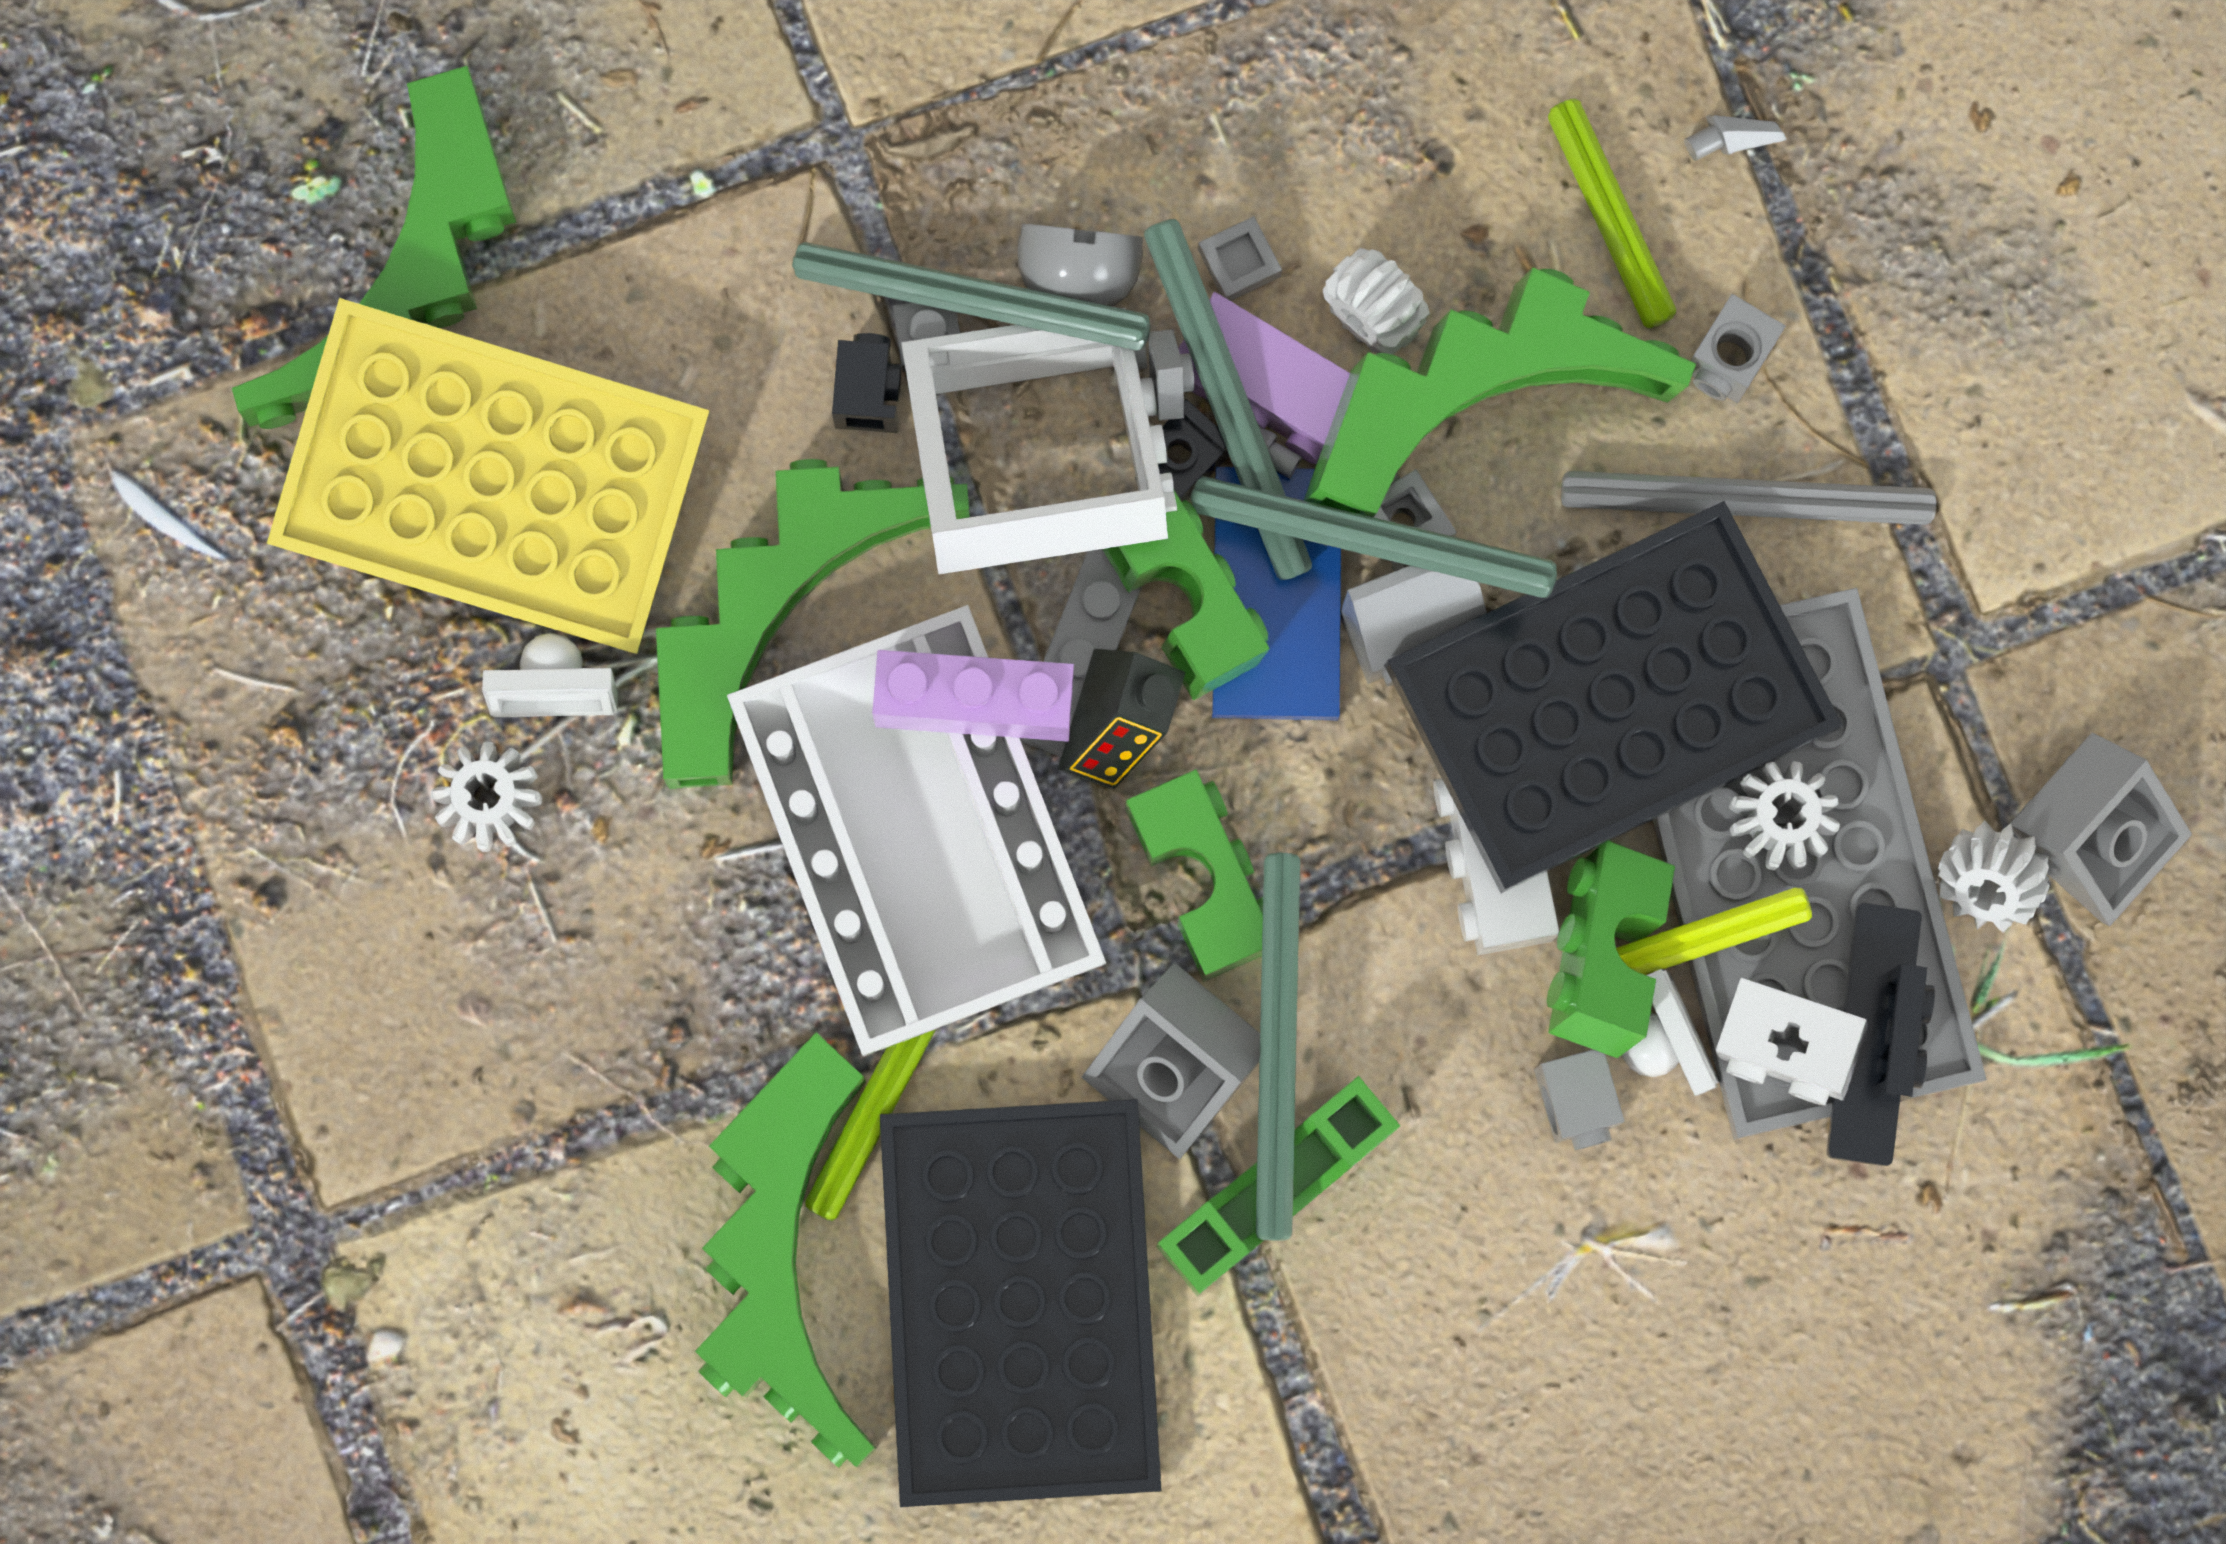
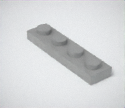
M1102 549L1087 551L1043 661L1074 664L1070 726L1093 650L1118 649L1142 589L1141 586L1128 593ZM1020 738V741L1059 757L1062 756L1066 742Z

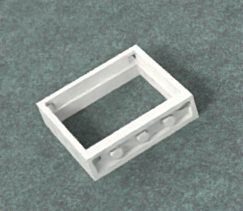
M1020 325L901 342L938 574L1168 539L1166 512L1177 511L1172 474H1160L1158 464L1167 463L1162 425L1150 426L1148 416L1157 415L1152 378L1140 379L1138 370L1148 368L1145 347L1142 350H1132ZM1114 366L1139 491L956 519L936 394Z

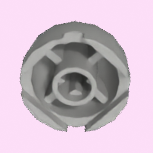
M1022 224L1021 236L1018 239V269L1027 289L1107 306H1115L1128 297L1138 280L1143 259V237Z

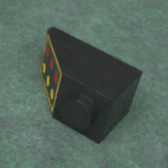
M1094 649L1070 726L1069 742H1065L1057 770L1109 789H1115L1168 733L1186 672L1137 652Z

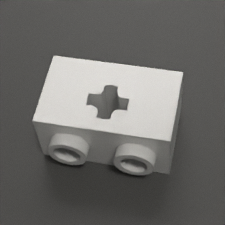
M1741 978L1722 1030L1716 1053L1721 1060L1729 1062L1726 1072L1733 1076L1763 1085L1765 1077L1768 1075L1791 1083L1788 1091L1789 1094L1825 1106L1829 1096L1844 1101L1869 1027L1867 1020ZM1791 1031H1799L1801 1043L1807 1048L1806 1053L1793 1052L1789 1061L1782 1060V1054L1778 1046L1774 1044L1775 1037L1788 1039Z

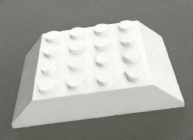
M968 605L727 695L863 1057L1106 964L1020 738L875 727L872 711L877 650L988 658Z

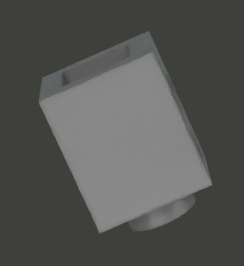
M1731 294L1691 359V362L1696 363L1692 374L1695 377L1693 380L1694 385L1714 399L1724 401L1728 397L1738 403L1786 326L1736 295ZM1724 342L1737 344L1746 355V363L1739 366L1725 363L1718 355L1717 345Z
M1589 1050L1541 1063L1534 1069L1555 1143L1571 1139L1574 1150H1580L1612 1140L1609 1129L1617 1127L1625 1121L1604 1053Z

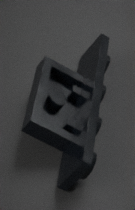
M1861 903L1856 907L1843 1012L1866 1019L1869 1028L1844 1101L1836 1098L1832 1100L1826 1150L1827 1156L1831 1159L1877 1166L1890 1165L1893 1162L1900 1102L1912 1097L1913 1088L1921 1089L1923 1086L1927 1068V1051L1918 1049L1921 1023L1929 1024L1935 1001V988L1933 985H1926L1928 967L1916 966L1922 914L1917 910L1870 903Z

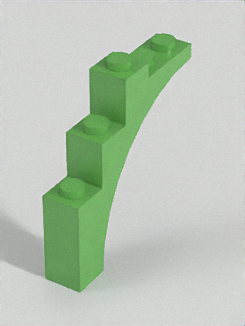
M468 66L407 83L415 124L414 182L404 225L385 268L359 303L437 328L454 325L464 319L465 312L477 309L457 240L468 237L470 241L487 240L501 234L504 231L505 225L516 223L477 88ZM328 335L320 343L278 370L232 388L238 412L250 427L258 424L262 429L285 426L296 420V413L307 409Z
M1532 267L1514 285L1499 329L1493 328V323L1479 313L1467 310L1456 312L1451 309L1433 327L1417 373L1410 370L1411 366L1407 361L1388 353H1377L1374 355L1368 352L1353 367L1304 501L1374 517L1397 471L1419 442L1444 420L1486 398L1528 386L1583 383L1623 388L1668 403L1689 386L1696 363L1680 357L1678 350L1667 343L1657 340L1643 341L1622 332L1621 325L1612 319L1597 315L1589 317L1583 315L1582 313L1590 294L1589 291L1573 285V280L1560 271L1553 269L1538 270Z
M797 460L789 464L790 470L775 471L779 545L769 546L768 539L746 537L732 540L730 542L731 548L716 549L720 624L709 625V618L704 616H682L671 619V627L656 628L663 779L669 789L733 785L734 744L738 724L727 695L748 687L768 643L794 608L834 571L876 546L920 530L931 528L923 478L917 480V487L892 488L890 481L866 480L855 483L854 491H843L839 467H827V462L824 460ZM949 477L956 519L969 518L967 484H955V479Z
M816 1032L709 1145L720 1157L712 1166L719 1175L739 1193L748 1184L756 1191L702 1247L713 1259L705 1268L706 1271L732 1295L741 1286L749 1294L695 1352L706 1362L698 1372L723 1396L727 1397L735 1389L742 1397H748L764 1380L771 1388L763 1397L789 1422L792 1423L799 1415L809 1422L819 1432L811 1440L812 1444L833 1464L840 1468L848 1459L855 1467H860L877 1447L844 1411L817 1363L802 1317L796 1260L799 1218L813 1166L836 1120L860 1091L866 1080L860 1072Z

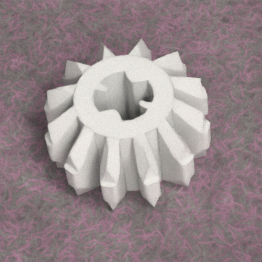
M1359 248L1350 257L1346 256L1333 269L1334 273L1325 281L1326 286L1323 288L1324 298L1330 304V312L1339 318L1343 324L1342 328L1349 330L1357 342H1364L1372 352L1394 355L1401 347L1405 348L1419 335L1418 331L1426 323V318L1430 314L1429 308L1423 300L1422 291L1414 286L1410 280V275L1404 274L1398 268L1395 261H1388L1379 251Z
M484 742L480 750V760L475 761L471 752L466 747H461L457 750V755L464 766L459 771H456L447 764H441L438 769L440 775L451 783V787H436L431 790V798L435 802L450 804L440 810L435 816L438 824L441 827H447L457 823L452 838L459 845L467 843L476 832L477 847L482 852L490 851L493 845V833L498 832L499 837L506 846L510 847L516 844L515 835L509 826L516 822L521 827L531 830L535 825V821L521 809L522 807H535L542 803V796L539 792L524 789L537 779V773L531 766L516 770L521 755L513 748L504 752L497 761L496 746L492 742ZM490 783H495L494 790L500 796L499 802L493 808L484 803L483 810L478 811L480 804L473 797L475 791L482 785L489 791Z
M1775 762L1766 763L1762 767L1763 781L1756 776L1748 774L1740 782L1743 791L1748 797H1734L1729 804L1730 810L1747 817L1730 827L1731 835L1740 837L1750 833L1754 840L1744 848L1743 854L1747 858H1752L1762 848L1767 849L1765 862L1766 868L1770 870H1776L1780 866L1784 852L1794 870L1803 868L1806 865V851L1817 857H1821L1828 851V846L1821 835H1834L1839 830V822L1822 815V813L1830 811L1839 804L1837 796L1827 795L1818 798L1815 791L1824 784L1825 777L1817 773L1806 784L1801 782L1803 767L1800 762H1792L1786 770L1784 778ZM1786 803L1794 809L1795 813L1790 819L1791 823L1781 828L1775 824L1773 818L1777 815V809H1780Z
M1984 820L1975 829L1974 833L1962 829L1954 837L1948 851L1943 853L1938 867L1940 870L1938 876L1942 878L1939 885L1941 889L1939 897L1954 901L1952 905L1954 917L1965 914L1973 916L1977 930L1987 921H1992L2003 933L2012 925L2013 921L2026 925L2028 920L2034 916L2036 908L2045 901L2050 885L2048 884L2049 877L2046 875L2049 869V856L2034 852L2036 849L2035 836L2019 840L2014 837L2011 823L2001 832H1995Z

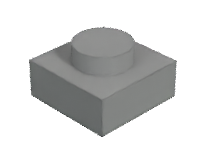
M1254 216L1198 243V251L1221 296L1229 301L1281 277L1282 269Z
M917 303L893 306L903 372H906L901 342L960 333L957 312Z
M1173 329L1152 331L1148 337L1149 378H1152L1158 419L1161 421L1184 418V392L1194 391L1190 353H1179Z

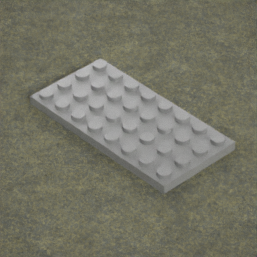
M1857 588L1780 605L1843 724L1837 731L1773 761L1779 767L1783 778L1792 762H1800L1803 767L1801 782L1805 784L1817 773L1822 774L1825 777V782L1815 791L1818 798L1827 795L1837 796L1839 804L1830 811L1822 813V815L1833 818L1840 824L1839 830L1834 835H1821L1828 846V851L1821 857L1811 855L1806 851V865L1798 870H1794L1789 864L1785 852L1783 860L1776 870L1766 868L1765 860L1768 850L1762 848L1752 858H1747L1743 854V850L1754 840L1751 834L1739 837L1732 836L1730 832V827L1734 823L1747 817L1729 809L1730 801L1734 797H1748L1740 785V782L1747 775L1653 820L1662 859L1664 862L1675 866L1671 895L1679 926L1795 887L1802 888L1805 891L1811 905L1812 918L1807 922L1688 961L1734 1140L1831 1117L1833 1097H1828L1825 1106L1818 1105L1789 1094L1788 1091L1791 1085L1789 1082L1766 1075L1764 1083L1761 1085L1733 1076L1726 1072L1729 1062L1718 1057L1716 1048L1741 978L1843 1011L1856 907L1861 903L1917 910L1922 914L1916 966L1928 967L1926 985L1934 986L1935 1001L1929 1024L1921 1023L1918 1049L1927 1051L1926 1075L1922 1088H1913L1911 1098L1987 1080ZM1762 767L1749 773L1763 781ZM1785 803L1780 809H1777V815L1773 818L1775 824L1781 828L1791 823L1790 819L1795 813L1794 809ZM1791 1031L1788 1039L1775 1037L1774 1044L1778 1046L1782 1054V1060L1789 1061L1793 1052L1806 1053L1807 1048L1801 1043L1799 1031Z

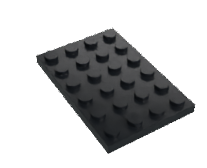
M1725 501L1556 580L1549 597L1541 598L1526 594L1387 660L1384 665L1501 894L1763 767L1766 763L1778 760L1813 743L1843 726Z
M1138 1099L880 1114L900 1507L1161 1492Z

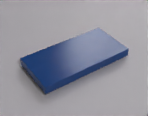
M1216 467L1215 479L1241 485L1234 467ZM1296 468L1290 479L1277 472L1285 495L1304 500L1315 469ZM1215 518L1214 555L1220 554L1229 564L1236 581L1234 590L1245 608L1254 609L1264 622L1268 632V641L1266 643L1270 649L1256 667L1212 690V718L1339 720L1341 548L1303 539L1312 562V568L1306 573L1291 579L1280 580L1276 576L1258 528Z

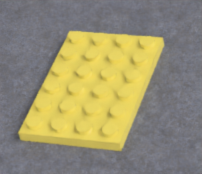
M339 298L267 544L638 654L710 410Z

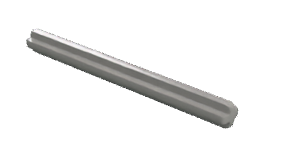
M1568 471L1564 474L1561 482L1562 505L1572 508L1697 514L1725 501L1731 514L1736 516L1920 525L1931 523L1936 513L1935 491L1930 488Z

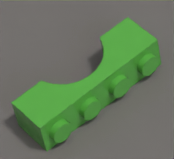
M1359 1076L1294 1130L1293 1216L1400 1127V1124ZM1257 1162L1157 1243L1156 1247L1197 1297L1265 1241L1257 1238L1256 1235Z

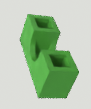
M1174 491L1177 511L1166 512L1168 539L1104 548L1102 550L1128 593L1149 582L1165 581L1179 587L1188 597L1192 609L1191 619L1172 629L1161 648L1173 667L1186 672L1183 685L1194 701L1256 667L1270 648L1266 643L1268 641V632L1261 617L1254 609H1246L1234 590L1236 581L1229 564L1220 554L1213 555L1201 535L1203 533V525L1197 511L1187 500L1181 502Z
M1195 769L1127 799L1125 811L1151 867L1174 857H1189L1200 862L1208 870L1212 878L1213 893L1208 901L1201 907L1179 916L1177 923L1202 981L1210 980L1261 957L1263 897L1255 899L1246 879V876L1254 873V869L1243 843L1239 838L1229 842L1219 820L1227 816L1228 812L1214 781L1203 784Z
M1611 841L1600 845L1586 858L1581 857L1576 861L1567 883V891L1573 895L1570 913L1564 920L1557 938V948L1563 951L1560 969L1553 978L1547 994V1006L1552 1008L1549 1034L1615 1058H1619L1647 1037L1656 979L1628 967L1616 950L1614 937L1632 943L1646 938L1666 922L1675 871L1674 865Z

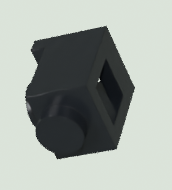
M859 333L853 336V341L838 340L832 406L835 429L898 433L896 406L887 405L888 401L899 402L902 367L901 364L891 363V339L889 337L875 333Z
M1187 399L1184 400V418L1170 419L1162 426L1166 454L1172 446L1182 445L1191 453V457L1185 463L1177 464L1172 462L1167 456V463L1158 464L1160 474H1172L1174 491L1181 502L1191 497L1199 478H1209L1215 472L1216 467H1220L1229 457L1219 428Z

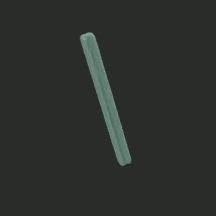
M1168 219L1156 223L1144 231V238L1240 484L1286 496L1180 223L1176 219ZM1258 528L1277 578L1288 580L1306 573L1312 568V562L1303 539Z
M800 243L793 257L792 267L799 279L1127 349H1144L1151 329L1149 316L1145 313L814 243Z
M1199 478L1191 494L1192 506L1198 514L1541 598L1549 597L1556 582V563L1552 560L1213 478Z
M1281 852L1270 853L1266 856L1264 860L1256 1235L1257 1238L1268 1241H1285L1290 1239L1293 1222L1300 858L1296 854Z

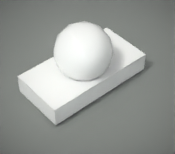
M550 632L536 636L525 646L520 660V670H483L482 692L490 715L493 717L614 715V713H617L618 692L612 669L582 668V655L575 643L564 635Z
M1659 969L1648 974L1647 976L1656 979L1652 1004L1657 1014L1650 1013L1647 1037L1625 1052L1622 1058L1630 1069L1640 1075L1649 1077L1665 1075L1680 1063L1694 1096H1699L1719 1087L1718 1083L1720 1082L1670 972Z

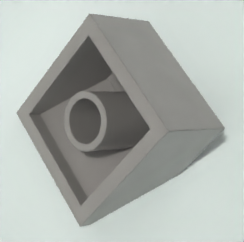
M1408 566L1347 590L1340 618L1367 683L1370 684L1384 678L1386 685L1392 686L1394 684L1384 667L1387 660L1482 616L1487 611L1479 582Z
M2093 732L2065 760L2060 769L2011 822L2012 829L2019 840L2035 836L2036 849L2034 852L2049 856L2047 874L2098 920L2108 926L2113 924L2192 835L2148 761Z
M1174 962L1141 997L1081 1078L1109 1101L1138 1099L1139 1126L1177 1158L1181 1159L1259 1064L1260 1033Z

